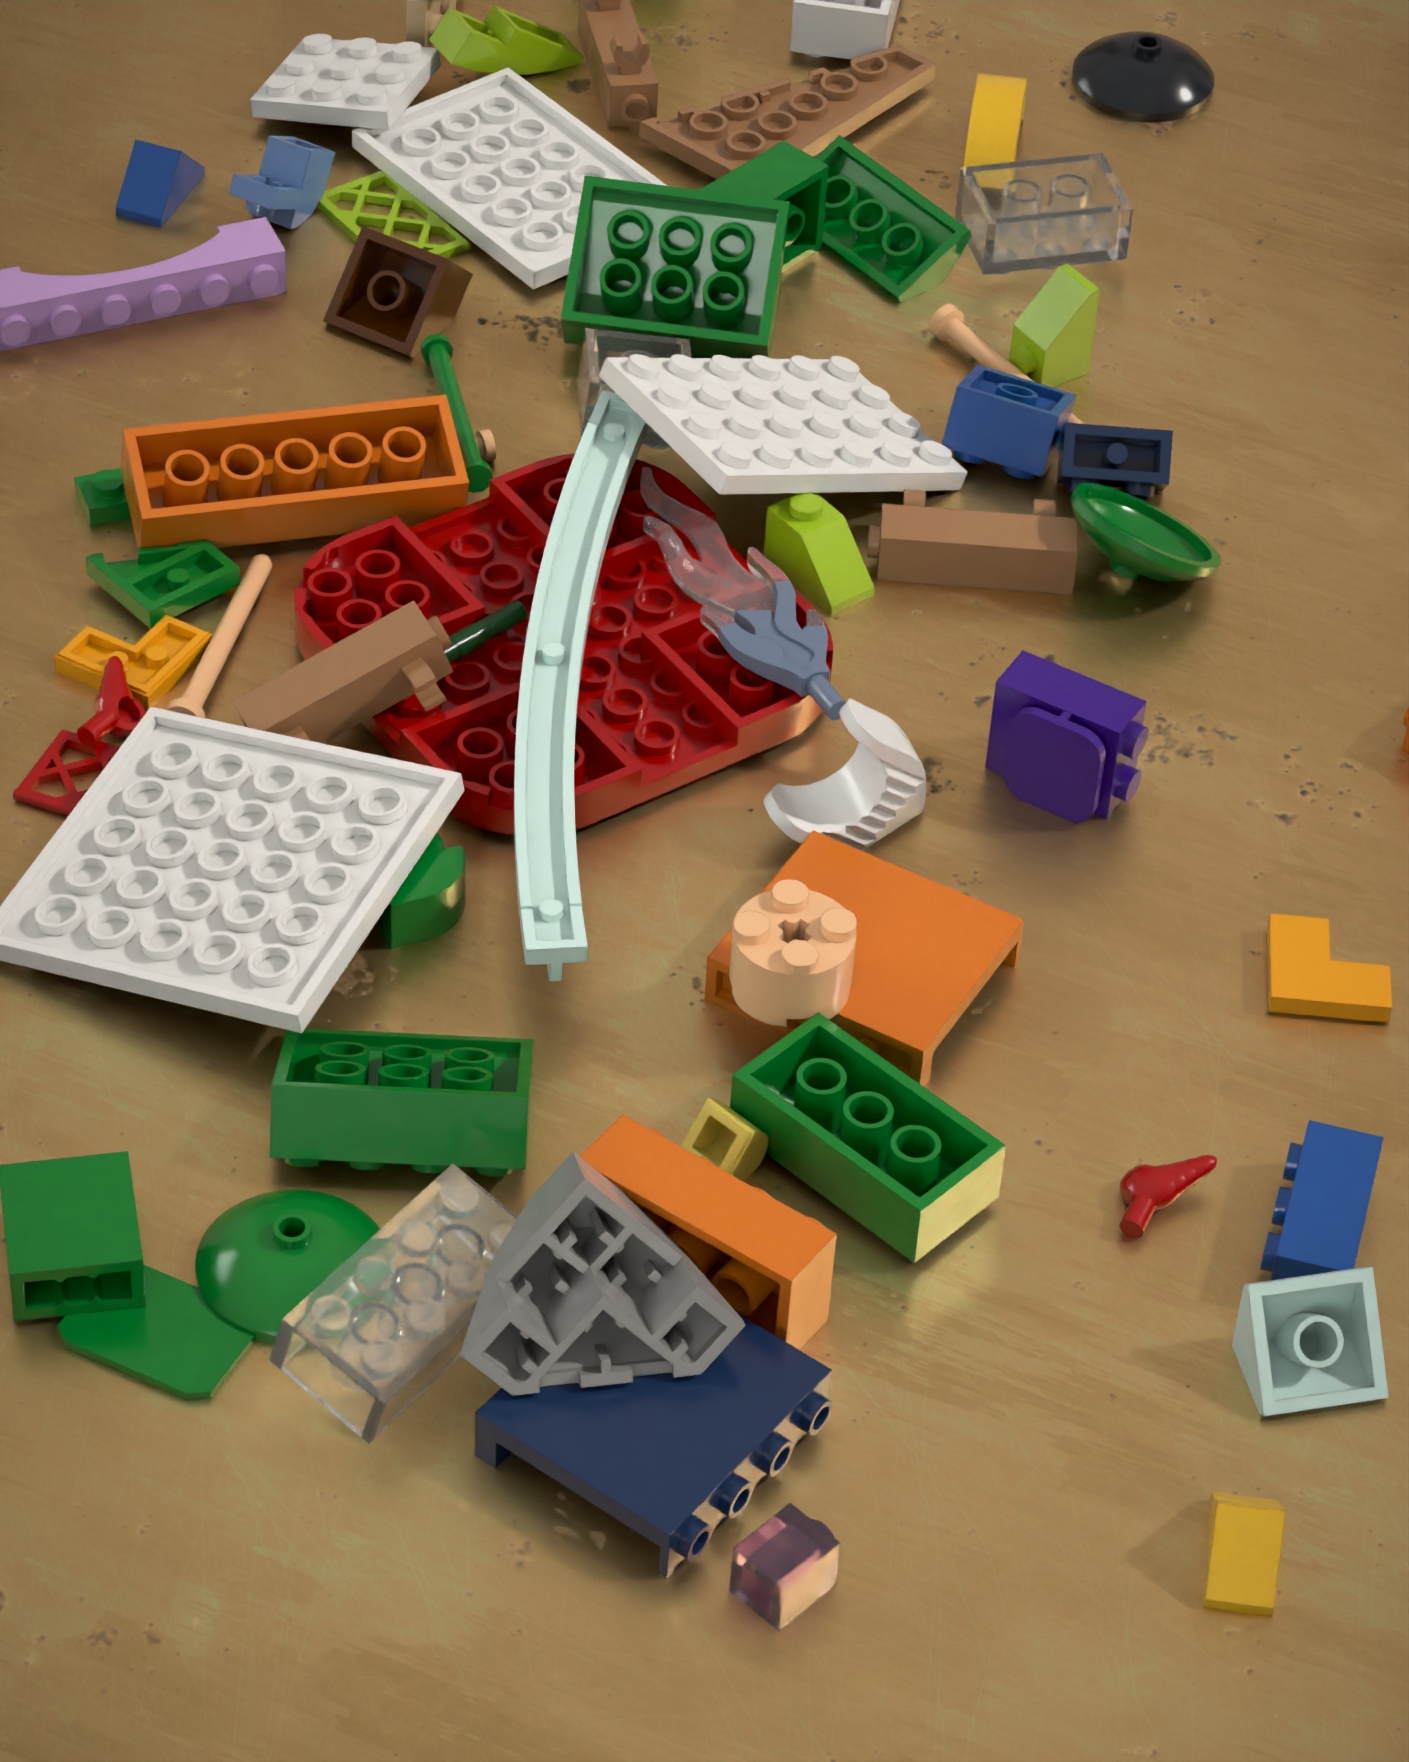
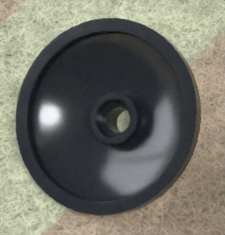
M1136 31L1105 36L1085 47L1074 60L1072 83L1082 99L1106 114L1138 122H1167L1188 117L1206 106L1213 94L1214 74L1204 58L1185 43L1158 33Z

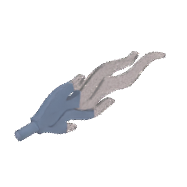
M643 467L640 475V494L645 503L656 514L684 533L695 546L700 557L699 562L689 555L681 539L669 524L652 516H645L643 518V531L658 542L674 582L687 595L704 605L700 612V622L719 639L725 650L739 664L757 675L795 691L801 697L811 696L831 720L840 719L839 711L846 702L829 683L830 670L826 664L828 634L819 613L814 609H808L806 613V626L801 629L796 621V593L790 579L784 572L756 548L750 547L747 553V566L753 575L750 574L732 555L718 524L703 513L685 506L664 494L656 484L651 468Z

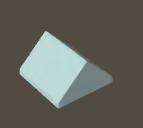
M1361 1267L1243 1285L1231 1345L1260 1416H1271L1389 1398L1373 1267Z

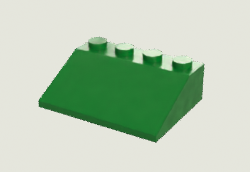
M584 176L560 319L564 343L670 357L680 354L690 358H712L714 355L752 359L755 355H762L770 358L776 324L790 201Z
M305 1028L303 1033L286 1030L271 1088L270 1158H285V1163L296 1167L318 1166L322 1164L323 1160L348 1161L350 1167L360 1170L381 1169L386 1166V1163L412 1164L414 1170L423 1173L445 1172L449 1170L450 1166L475 1167L476 1172L487 1176H505L511 1174L513 1169L525 1170L534 1039Z

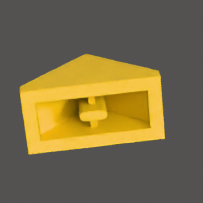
M1211 1492L1209 1500L1204 1608L1272 1617L1286 1511L1279 1500Z

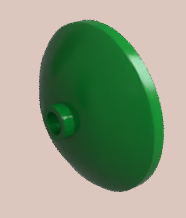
M1081 483L1076 486L1070 497L1073 512L1091 543L1111 559L1109 562L1110 568L1126 578L1137 580L1142 575L1163 582L1196 581L1214 575L1221 564V557L1216 549L1195 530L1160 508L1133 495L1100 484Z
M300 1189L272 1191L248 1198L232 1206L222 1213L206 1230L199 1243L195 1259L196 1284L208 1305L230 1324L255 1334L257 1341L278 1345L317 1343L342 1335L358 1326L374 1312L384 1298L391 1273V1258L387 1240L380 1227L367 1213L354 1204L334 1195Z

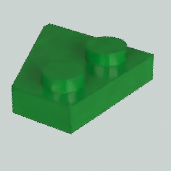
M206 539L181 542L171 547L158 545L137 548V559L106 563L103 553L91 554L86 557L87 575L150 629L165 615L175 617L238 586L240 583V567Z

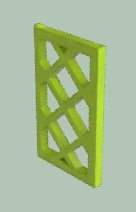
M382 170L324 191L317 205V208L354 242H356L361 228L358 226L360 224L383 227V234L392 237L394 229L421 232L418 242L401 241L447 259L467 252L471 248V244L439 215ZM386 184L396 195L371 192L370 190ZM345 200L353 201L355 205L352 211L339 209L334 203ZM365 203L392 207L389 216L362 212ZM402 208L413 209L425 221L399 217ZM430 234L443 235L450 242L444 245L428 243Z

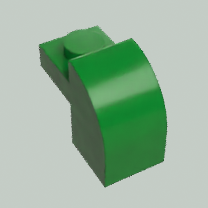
M438 833L435 834L378 919V923L391 949L438 937L450 930L460 920L465 908V851L463 846L459 845L445 849Z

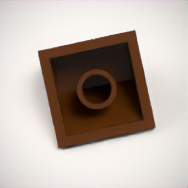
M362 226L323 322L414 358L421 352V344L425 338L433 334H440L454 321L473 274L447 258Z

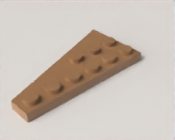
M896 45L852 58L850 67L839 71L829 72L824 67L808 71V80L791 84L785 78L721 97V106L699 111L695 106L678 110V118L659 124V121L653 117L640 121L639 138L715 179L729 173L783 140L814 157L821 153L839 135L843 138L935 80L936 63L901 45Z

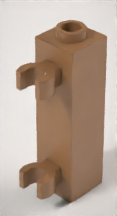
M579 0L578 35L609 128L640 126V121L653 117L657 119L658 81L649 57L650 49L644 33L641 34L630 0Z
M904 489L903 505L882 504L880 525L869 526L867 557L877 558L876 580L1064 595L1073 594L1078 559L1077 518L1055 517L1056 501L1034 499L1033 515L925 507L926 491Z
M413 600L234 699L232 702L245 727L324 744L412 694L416 695L426 712L445 702V696L436 682L453 672L444 652L445 649L452 646V643L437 616L435 615L427 620Z

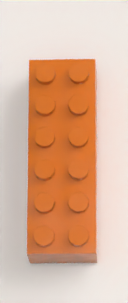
M447 395L125 428L122 434L120 468L137 548L158 545L171 547L181 542L204 539L208 540L216 548L348 534L393 516H397L407 527L464 507L469 487V480Z

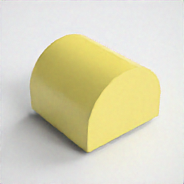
M708 1098L681 1147L699 1157L709 1159L718 1168L745 1181L762 1162L768 1148V1136L719 1099Z

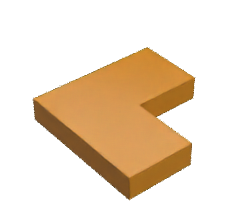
M165 615L140 640L132 645L87 625L54 656L55 672L99 690L108 659L112 656H117L123 663L126 679L132 694L142 704L144 710L148 711L150 707H154L200 662L213 634Z
M1269 914L1267 925L1268 1012L1389 1023L1392 1011L1390 965L1330 960L1329 918Z

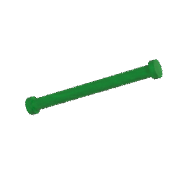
M433 334L423 340L421 354L424 361L431 365L439 395H447L469 480L468 492H482L489 487V480L493 479L490 466L482 460L452 366L453 348L451 342L442 334Z

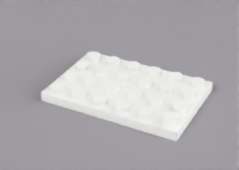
M509 67L405 109L389 130L370 128L352 130V147L533 290L568 275L584 176L667 186Z
M632 354L630 358L606 357L599 377L720 495L904 491V489L921 491L960 490L968 473L951 457L952 453L946 446L932 440L920 429L921 424L917 419L903 413L889 400L890 395L884 389L870 383L859 372V366L845 357L832 356L830 359H810L795 355L791 359H771L766 356L755 355L752 359L730 358L724 355H714L712 358H690L685 355L675 354L671 358H650L641 354Z

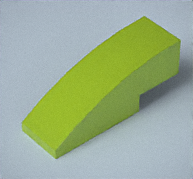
M494 5L484 21L448 8L429 39L451 64L491 74L507 67L518 75L553 72L580 65L584 58L562 33Z

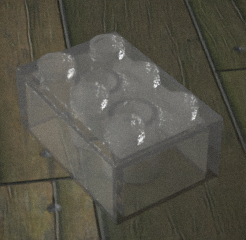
M1103 153L960 167L955 218L970 229L972 233L968 245L983 275H1004L1014 271L1032 269L1050 270L1066 263L1069 265L1102 264L1106 261L1127 259L1134 209Z

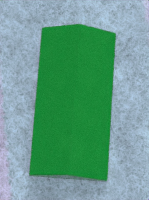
M839 135L815 157L829 165L822 245L900 303L942 285L971 239L972 233L970 229Z

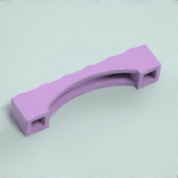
M262 217L217 226V235L200 246L170 259L129 270L92 275H44L21 272L19 266L1 269L0 351L287 293L286 251L267 218Z

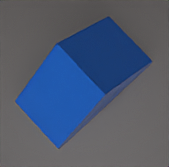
M136 139L116 204V216L162 228L204 177V166L182 151Z

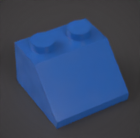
M977 365L956 388L942 445L954 450L953 455L965 462L982 464L984 460L1004 465L1003 470L1006 473L1018 478L1033 479L1035 475L1043 477L1052 465L1060 444L1061 429L1065 423H1068L1077 394Z

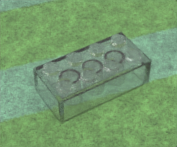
M454 1164L450 1165L282 1319L269 1361L370 1444L462 1356L460 1351L490 1263L518 1216Z

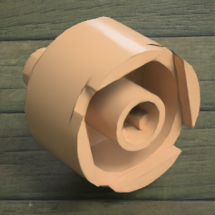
M792 879L781 880L774 884L772 890L748 900L738 910L732 926L729 978L732 985V995L737 1005L748 1015L761 1022L787 1027V1019L807 1018L808 1020L818 1012L827 1019L837 1015L847 1004L852 985L857 936V919L855 915L832 898L808 890L804 883Z

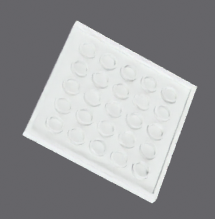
M150 707L1 904L0 961L303 1033L465 791L462 775L454 771Z

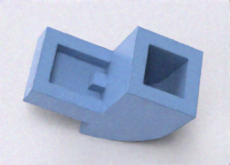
M269 136L259 175L234 174L229 194L247 200L245 208L249 210V214L260 218L266 217L268 221L289 229L297 228L312 215L319 204L328 181L335 152L296 137Z

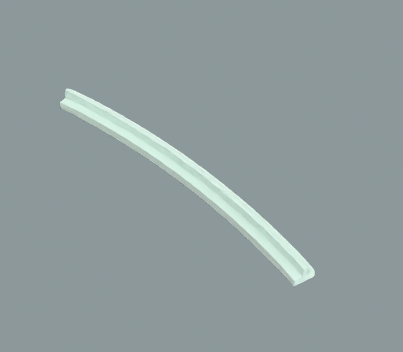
M602 390L575 452L546 541L528 623L518 699L514 771V845L519 919L525 965L547 964L549 981H562L563 963L587 962L588 944L578 871L574 800L575 732L580 678L590 614L606 546L625 486L649 428V425L618 394Z

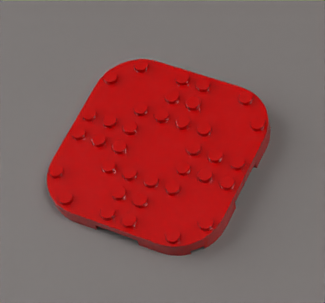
M575 453L537 461L490 479L489 497L408 528L397 516H393L339 537L325 545L307 561L303 567V579L299 587L295 588L294 593L295 635L299 650L305 660L413 600L427 620L435 615L437 616L448 636L471 623L481 620L514 600H518L524 605L527 611V619L491 639L485 645L459 660L450 663L453 672L436 682L445 696V702L426 712L416 695L412 694L362 722L395 759L461 773L465 791L449 814L453 815L457 821L463 824L503 834L514 835V771L517 711L530 612L546 541ZM638 459L634 462L610 532L588 625L580 678L575 732L574 800L576 829L596 823L783 743L801 734L822 712V709L811 696L801 697L795 691L757 675L739 664L729 655L719 641V628L734 622L735 611L771 610L774 622L776 610L773 598L774 581L786 580L779 575L766 581L716 533L717 515L697 495L669 472ZM794 589L796 593V621L801 629L805 626H826L828 634L826 664L830 670L829 683L831 684L833 660L831 633L817 610Z

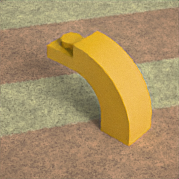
M984 73L978 74L969 122L961 179L962 186L1011 192L1020 126L1024 118L1028 79Z

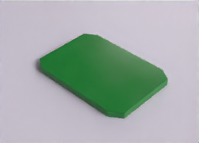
M144 1264L146 1307L65 1315L57 1325V1333L67 1349L187 1401L212 1399L256 1340L255 1334L241 1330L221 1318L205 1301L198 1287Z

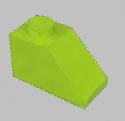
M1068 263L1059 266L1013 324L1009 361L1034 382L1053 388L1088 374L1100 289Z
M797 493L767 507L763 558L829 615L832 616L874 596L875 587L844 515L819 494Z

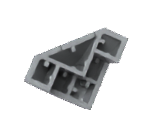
M572 1151L528 1200L492 1259L460 1352L465 1360L509 1394L515 1396L540 1393V1387L579 1383L581 1388L631 1383L633 1382V1377L672 1373L675 1378L701 1375L746 1324L671 1237L622 1190Z

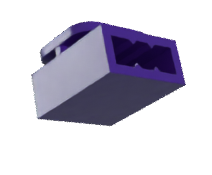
M1022 650L996 681L985 768L1003 775L1004 782L1009 791L1021 801L1068 821L1084 822L1093 814L1108 819L1122 800L1129 802L1133 798L1141 781L1142 772L1136 769L1137 758L1145 746L1149 731L1148 727L1143 726L1146 701Z

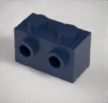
M1065 423L1060 434L1057 484H1069V493H1073L1078 484L1094 483L1111 488H1122L1123 492L1139 499H1153L1154 491H1163L1169 485L1173 431Z

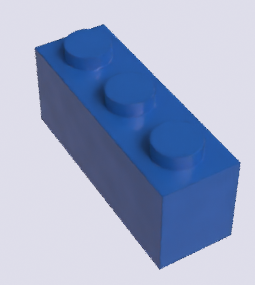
M1309 1120L1303 1145L1290 1143L1282 1179L1294 1181L1292 1189L1279 1188L1271 1224L1283 1226L1281 1235L1268 1232L1260 1270L1272 1272L1271 1280L1354 1269L1384 1137Z

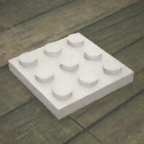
M321 33L305 36L250 99L252 117L389 130L440 68L439 50L437 48L421 47V44L412 41L386 44L376 43V40L367 37L341 40L332 39L330 35Z

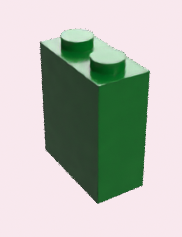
M128 1151L0 1165V1193L14 1321L146 1307L143 1255Z

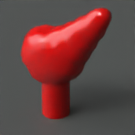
M117 656L110 657L104 668L99 693L95 699L96 714L77 729L78 739L87 747H93L108 734L128 737L146 714L142 704L132 694L126 679L123 663Z
M1201 1155L1171 1164L1158 1166L1137 1165L1129 1170L1120 1182V1191L1124 1202L1129 1204L1119 1224L1120 1230L1132 1238L1142 1237L1154 1211L1162 1210L1171 1205L1189 1188L1208 1176L1215 1169L1217 1158L1213 1155Z

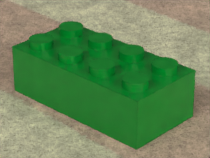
M819 1012L732 1074L730 1108L768 1136L766 1154L913 1263L917 1262L999 1197L1006 1145Z

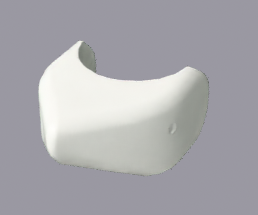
M850 698L842 706L839 714L850 734L859 742L851 759L831 776L810 785L789 786L777 784L763 800L773 822L786 835L801 844L814 830L863 851L921 814L925 806L926 773L905 732L891 718Z

